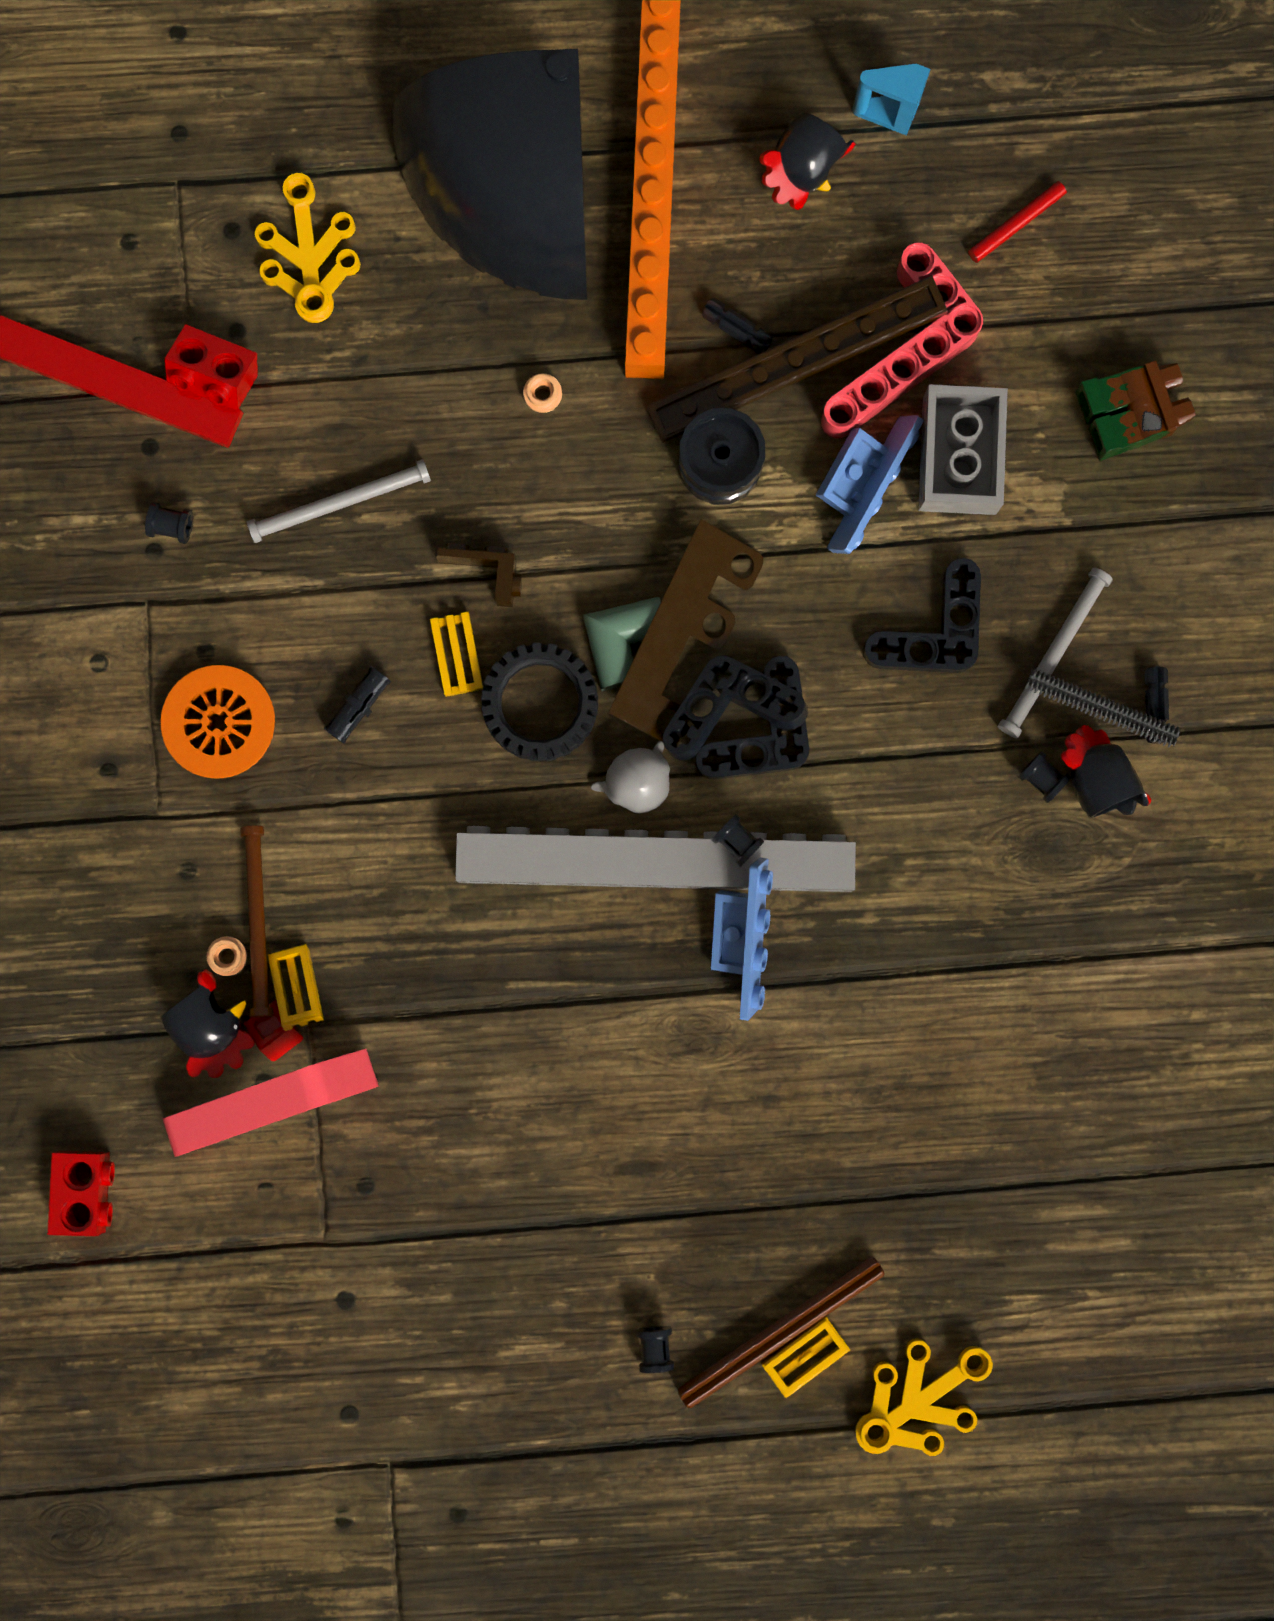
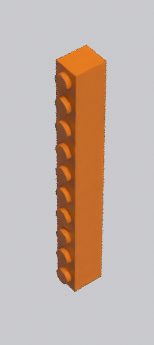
M642 0L625 378L664 379L681 0Z

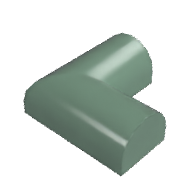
M659 597L583 615L601 691L621 687L634 660L630 645L643 641L661 603Z

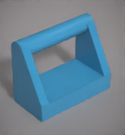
M909 64L863 71L852 108L854 115L907 136L931 69L919 64ZM872 91L884 95L871 98Z

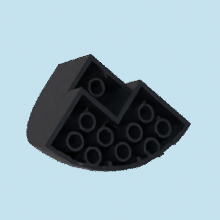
M578 49L514 51L475 57L438 68L405 87L395 99L391 110L394 147L407 190L433 232L442 241L445 240L469 265L482 273L487 272L503 280L510 287L516 288V286L539 292L540 296L587 300Z

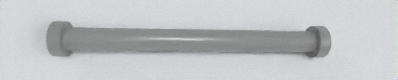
M424 460L416 461L417 465L261 521L249 520L247 525L253 541L258 543L263 541L262 537L418 481L423 480V483L430 482L431 479Z
M1098 568L1091 569L1088 574L1090 578L1088 584L1038 665L1037 671L1041 670V673L1045 672L1046 675L1050 674L1051 676L1103 587H1109L1113 578L1108 573ZM1031 686L1024 689L1007 719H1002L997 727L1007 735L1018 738L1022 732L1020 726L1038 698L1040 690L1034 693L1035 688L1030 691Z

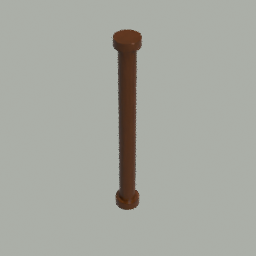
M245 826L240 828L241 837H245L253 1008L249 1009V1017L274 1016L273 1007H269L261 836L265 834L263 826Z

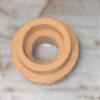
M536 374L524 386V400L533 411L539 413L550 412L559 405L562 399L561 385L555 377L549 374ZM540 389H547L550 392V396L545 400H540L536 397V392Z
M220 937L213 941L208 948V965L219 975H235L244 968L247 962V950L244 944L234 937ZM226 949H231L234 952V960L229 964H225L221 959V954Z

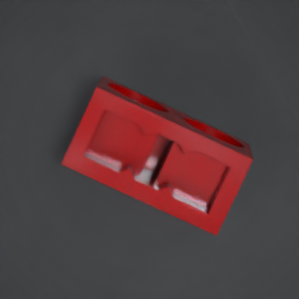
M185 324L165 357L166 380L181 391H191L208 398L216 405H226L239 410L258 376L257 353Z
M58 1151L52 1153L47 1235L99 1236L106 1233V1227H110L113 1217V1205L111 1202H107L108 1186L113 1185L115 1177L114 1162H109L110 1152ZM81 1162L88 1164L92 1170V1178L88 1184L79 1181L76 1175L77 1166ZM78 1203L85 1204L90 1211V1218L86 1224L79 1223L74 1216V1208Z

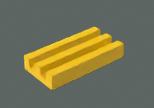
M463 612L461 615L455 616L447 615L445 618L440 619L438 617L430 619L445 697L483 690L469 612ZM462 623L474 683L469 684L466 683L455 626ZM442 627L448 628L459 686H451L440 629Z
M304 944L268 954L283 1029L285 1031L293 1029L292 1026L297 1024L302 1027L308 1025V1021L312 1020L316 1022L324 1021L308 946ZM297 956L301 958L311 1006L309 1011L305 1010L295 961ZM282 960H286L297 1012L294 1015H290L279 962Z
M825 1316L763 1361L761 1365L784 1397L787 1398L849 1352L850 1349ZM826 1329L828 1334L776 1372L774 1367ZM833 1341L838 1347L787 1385L782 1379Z

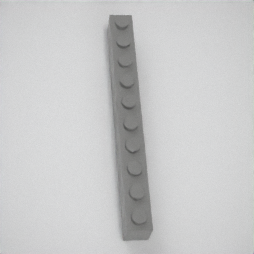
M467 826L466 833H457L456 881L458 883L748 890L750 866L761 857L769 859L768 870L773 872L771 890L852 892L855 890L856 842H846V835L839 834L822 835V841H806V834L797 833L783 834V840H767V833L751 832L756 839L761 838L764 843L740 867L736 863L737 859L720 842L715 844L711 840L718 832H704V839L688 838L687 831H664V838L648 837L647 830H625V837L609 836V830L585 829V836H569V829L546 828V835H530V828L506 827V834H490V827Z

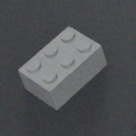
M928 385L922 402V419L924 421L921 429L918 511L996 515L1004 505L1008 388Z

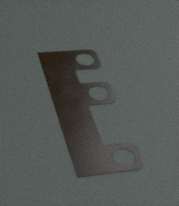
M700 519L608 713L663 742V733L657 726L658 716L667 709L677 712L680 705L662 696V693L689 636H693L714 649H721L725 646L735 625L733 613L707 599L718 575L741 589H750L754 585L763 566V557L759 552L705 520ZM741 553L749 555L754 563L752 574L745 579L736 577L731 569L733 558ZM711 613H718L725 620V631L718 638L708 637L703 630L704 619ZM677 736L674 739L676 744L680 741L681 737Z

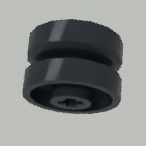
M712 408L698 414L686 426L680 440L679 474L685 487L697 499L712 505L732 504L745 498L756 487L766 458L765 439L759 426L747 414L732 408ZM722 454H725V455L728 456V458L723 459V460H722V459H718L719 457L722 456Z

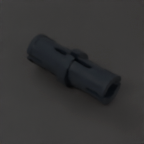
M370 667L352 694L347 693L344 696L343 700L345 703L330 723L325 726L324 730L345 744L347 738L362 718L370 716L372 713L370 708L391 681L378 670Z

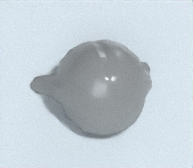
M659 741L653 751L646 748L629 749L617 756L607 771L606 780L593 783L591 789L597 792H604L614 804L620 805L634 813H647L656 809L664 802L669 793L670 767L662 755L664 743Z

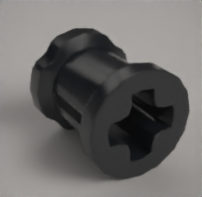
M152 502L146 516V536L152 538L156 534L178 538L179 543L186 544L190 539L193 528L194 516L192 509L185 508L182 512L162 508L160 503Z
M1040 751L1023 769L1018 778L1021 781H1029L1044 795L1043 800L1049 803L1068 783L1071 776L1068 773H1060L1045 759L1046 754Z
M735 814L711 840L715 844L720 842L737 859L736 863L741 867L759 849L764 841L761 838L756 839L739 823L740 817Z
M648 1326L636 1329V1337L640 1338L642 1355L639 1372L662 1373L674 1370V1361L670 1360L668 1338L672 1334L671 1326Z

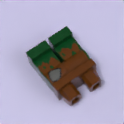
M1153 361L1144 366L1135 367L1097 380V378L1081 382L1075 393L1086 424L1092 423L1088 430L1099 461L1158 439L1172 436L1178 427L1191 421L1196 416L1189 397L1171 403L1167 390L1179 387L1183 383V376L1177 363L1158 366L1157 361Z

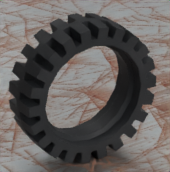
M532 643V645H522L516 647V650L512 652H507L499 662L496 661L492 666L482 690V712L491 735L508 752L519 758L531 761H551L570 754L589 736L598 712L597 688L590 671L572 652L565 648L561 649L554 644L542 645L541 643ZM534 665L552 666L564 672L574 683L579 697L578 712L571 726L559 736L547 740H532L516 733L505 721L501 709L502 693L509 679L521 669Z

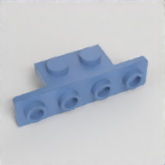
M918 415L900 416L884 444L878 442L861 428H852L816 493L817 497L844 515L827 546V549L832 553L850 554L862 542L864 537L863 531L870 518L880 509L884 492L889 483L893 482L901 470L900 463L906 452L918 440L919 429L924 421Z
M761 857L750 866L748 894L719 890L715 897L711 970L743 975L740 1019L747 1021L758 1010L762 1009L765 999V987L760 986L761 972H764L768 959L767 948H763V935L767 933L770 925V910L765 909L766 895L770 894L773 885V872L768 870L769 859Z

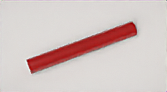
M1060 181L1050 186L968 250L970 258L975 263H978L1063 197L1067 193L1065 186Z

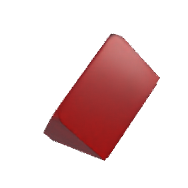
M276 1000L269 1004V1007H273L274 1016L250 1018L244 1023L259 1050L273 1062L303 1040L302 1034L295 1025L292 1026L293 1029L285 1031L283 1029Z

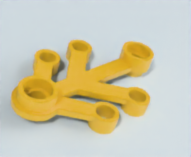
M294 173L285 179L283 193L287 202L294 207L299 248L280 235L276 227L268 222L261 223L256 227L255 238L262 248L275 250L302 270L304 285L284 273L281 264L273 259L264 261L260 266L259 272L267 285L278 286L295 299V308L302 319L310 323H319L326 320L333 312L334 300L332 294L346 276L356 274L361 264L354 250L344 249L337 254V264L321 282L319 280L318 268L341 239L350 238L354 234L356 227L350 214L339 212L332 217L331 226L315 245L310 213V204L315 199V188L307 175ZM299 189L307 191L306 196L301 199L295 198L294 193ZM345 220L350 223L346 230H338L336 228L340 221ZM272 231L274 235L271 240L264 241L261 239L262 233ZM347 257L355 259L354 264L348 268L341 265L342 261ZM269 268H277L279 270L274 278H268L265 274ZM314 299L322 301L320 308L316 310L308 308L309 303Z
M915 1338L910 1340L905 1347V1354L909 1360L901 1404L889 1413L890 1389L897 1382V1370L891 1363L885 1361L879 1362L873 1368L872 1376L876 1384L871 1412L859 1419L855 1429L859 1445L869 1453L880 1454L886 1452L892 1445L922 1450L928 1456L939 1455L944 1449V1439L938 1431L926 1429L920 1434L898 1428L910 1419L954 1426L963 1433L971 1432L977 1425V1416L968 1406H959L951 1409L931 1404L966 1379L972 1381L986 1379L993 1367L990 1355L981 1347H967L960 1353L957 1365L921 1389L925 1363L931 1356V1350L924 1340ZM915 1345H922L925 1348L923 1357L919 1359L911 1356V1350ZM972 1355H977L981 1359V1363L976 1369H970L967 1366V1360ZM883 1368L892 1370V1377L887 1382H882L878 1379V1373ZM963 1412L970 1413L971 1421L966 1426H960L957 1422L958 1416ZM873 1425H879L883 1430L882 1435L877 1439H872L868 1436V1430ZM929 1436H936L938 1438V1445L934 1449H927L924 1446L925 1439Z

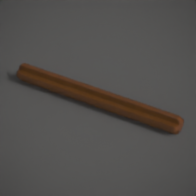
M874 1257L868 1258L678 1389V1395L682 1402L688 1408L694 1407L881 1279L885 1273L879 1262Z

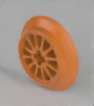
M226 665L206 666L185 675L169 692L161 712V733L165 746L171 756L186 770L207 778L232 777L251 768L267 751L275 728L274 708L265 688L249 673ZM217 690L216 704L213 706L207 693ZM224 691L233 692L226 705L223 706ZM201 696L207 706L206 711L194 705V702ZM239 697H242L246 703L231 712ZM190 709H194L203 716L201 719H187ZM248 710L251 711V720H235L236 717ZM214 714L220 717L227 714L228 717L224 720L227 728L224 731L218 728L211 731L210 728L214 723L210 718ZM188 725L202 726L201 729L188 735ZM252 726L249 736H244L235 730V727ZM207 734L197 749L193 745V741ZM231 734H235L245 741L238 749L230 737ZM215 738L214 755L205 754V751ZM224 738L231 749V753L222 755V740Z

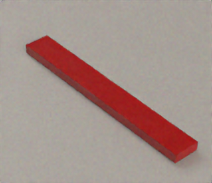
M0 315V359L229 449L244 414L242 410H235L226 405H216L206 397L191 391L177 389L171 383H168L167 380Z

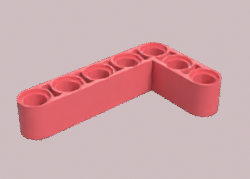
M913 243L907 246L903 251L897 268V277L905 288L932 275L938 290L946 293L949 298L948 301L944 302L948 314L931 321V325L826 402L821 417V426L828 436L833 438L848 436L852 428H859L975 342L983 325V315L938 255L927 244ZM911 260L920 261L924 265L925 270L922 272L913 271L909 268L907 262ZM957 320L967 321L972 331L968 333L960 332L956 329L954 322ZM927 342L937 344L941 349V354H928L923 344ZM904 365L910 370L911 376L900 378L894 374L892 367ZM866 387L875 388L880 394V399L876 401L867 400L863 397L861 390ZM838 409L843 410L848 414L850 420L846 423H837L832 420L830 412Z
M363 1049L298 1069L168 1116L162 1120L174 1157L308 1110L379 1087L367 1049Z

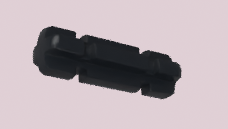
M711 298L704 306L702 311L704 319L712 324L717 322L721 330L743 344L749 343V348L760 354L767 351L771 345L773 337L770 333L762 328L759 330L755 329L756 324L731 308L726 310L725 304L718 299Z
M1154 666L1145 670V685L1149 687V689L1145 690L1146 714L1148 717L1149 715L1152 718L1156 717L1157 721L1161 719V722H1166L1169 720L1168 688H1165L1166 683H1168V670L1166 667ZM1150 735L1147 736L1146 740L1148 743L1159 744V739L1154 742L1155 737L1149 740Z

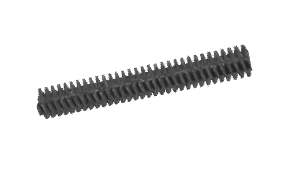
M1036 668L1032 669L1029 674L1025 689L1031 686L1030 691L1035 688L1034 693L1040 690L1039 695L1044 692V697L1049 694V699L1053 695V701L1058 698L1057 702L1059 703L1062 699V704L1067 701L1066 706L1072 703L1071 708L1076 705L1075 710L1081 707L1080 712L1086 709L1085 714L1090 711V716L1094 712V717L1099 714V719L1104 716L1103 721L1109 718L1108 723L1113 720L1112 725L1118 722L1117 727L1123 724L1122 729L1127 726V731L1131 727V732L1136 729L1135 734H1138L1139 731H1141L1140 736L1146 733L1144 738H1147L1148 735H1150L1149 740L1155 737L1154 742L1159 739V744L1164 741L1163 746L1168 742V748L1171 745L1174 747L1180 733L1178 726L1177 728H1175V725L1170 726V723L1161 722V719L1157 721L1156 717L1152 718L1151 715L1148 717L1146 713L1144 715L1141 711L1138 713V710L1133 711V708L1124 707V704L1120 705L1119 702L1115 703L1114 700L1111 702L1109 698L1106 700L1104 696L1101 698L1100 694L1096 696L1095 692L1092 694L1091 691L1087 692V689L1083 690L1082 687L1078 688L1077 685L1074 687L1073 683L1069 685L1068 681L1064 683L1063 679L1060 681L1059 678L1055 679V676L1050 677V674L1041 673V670L1037 671Z

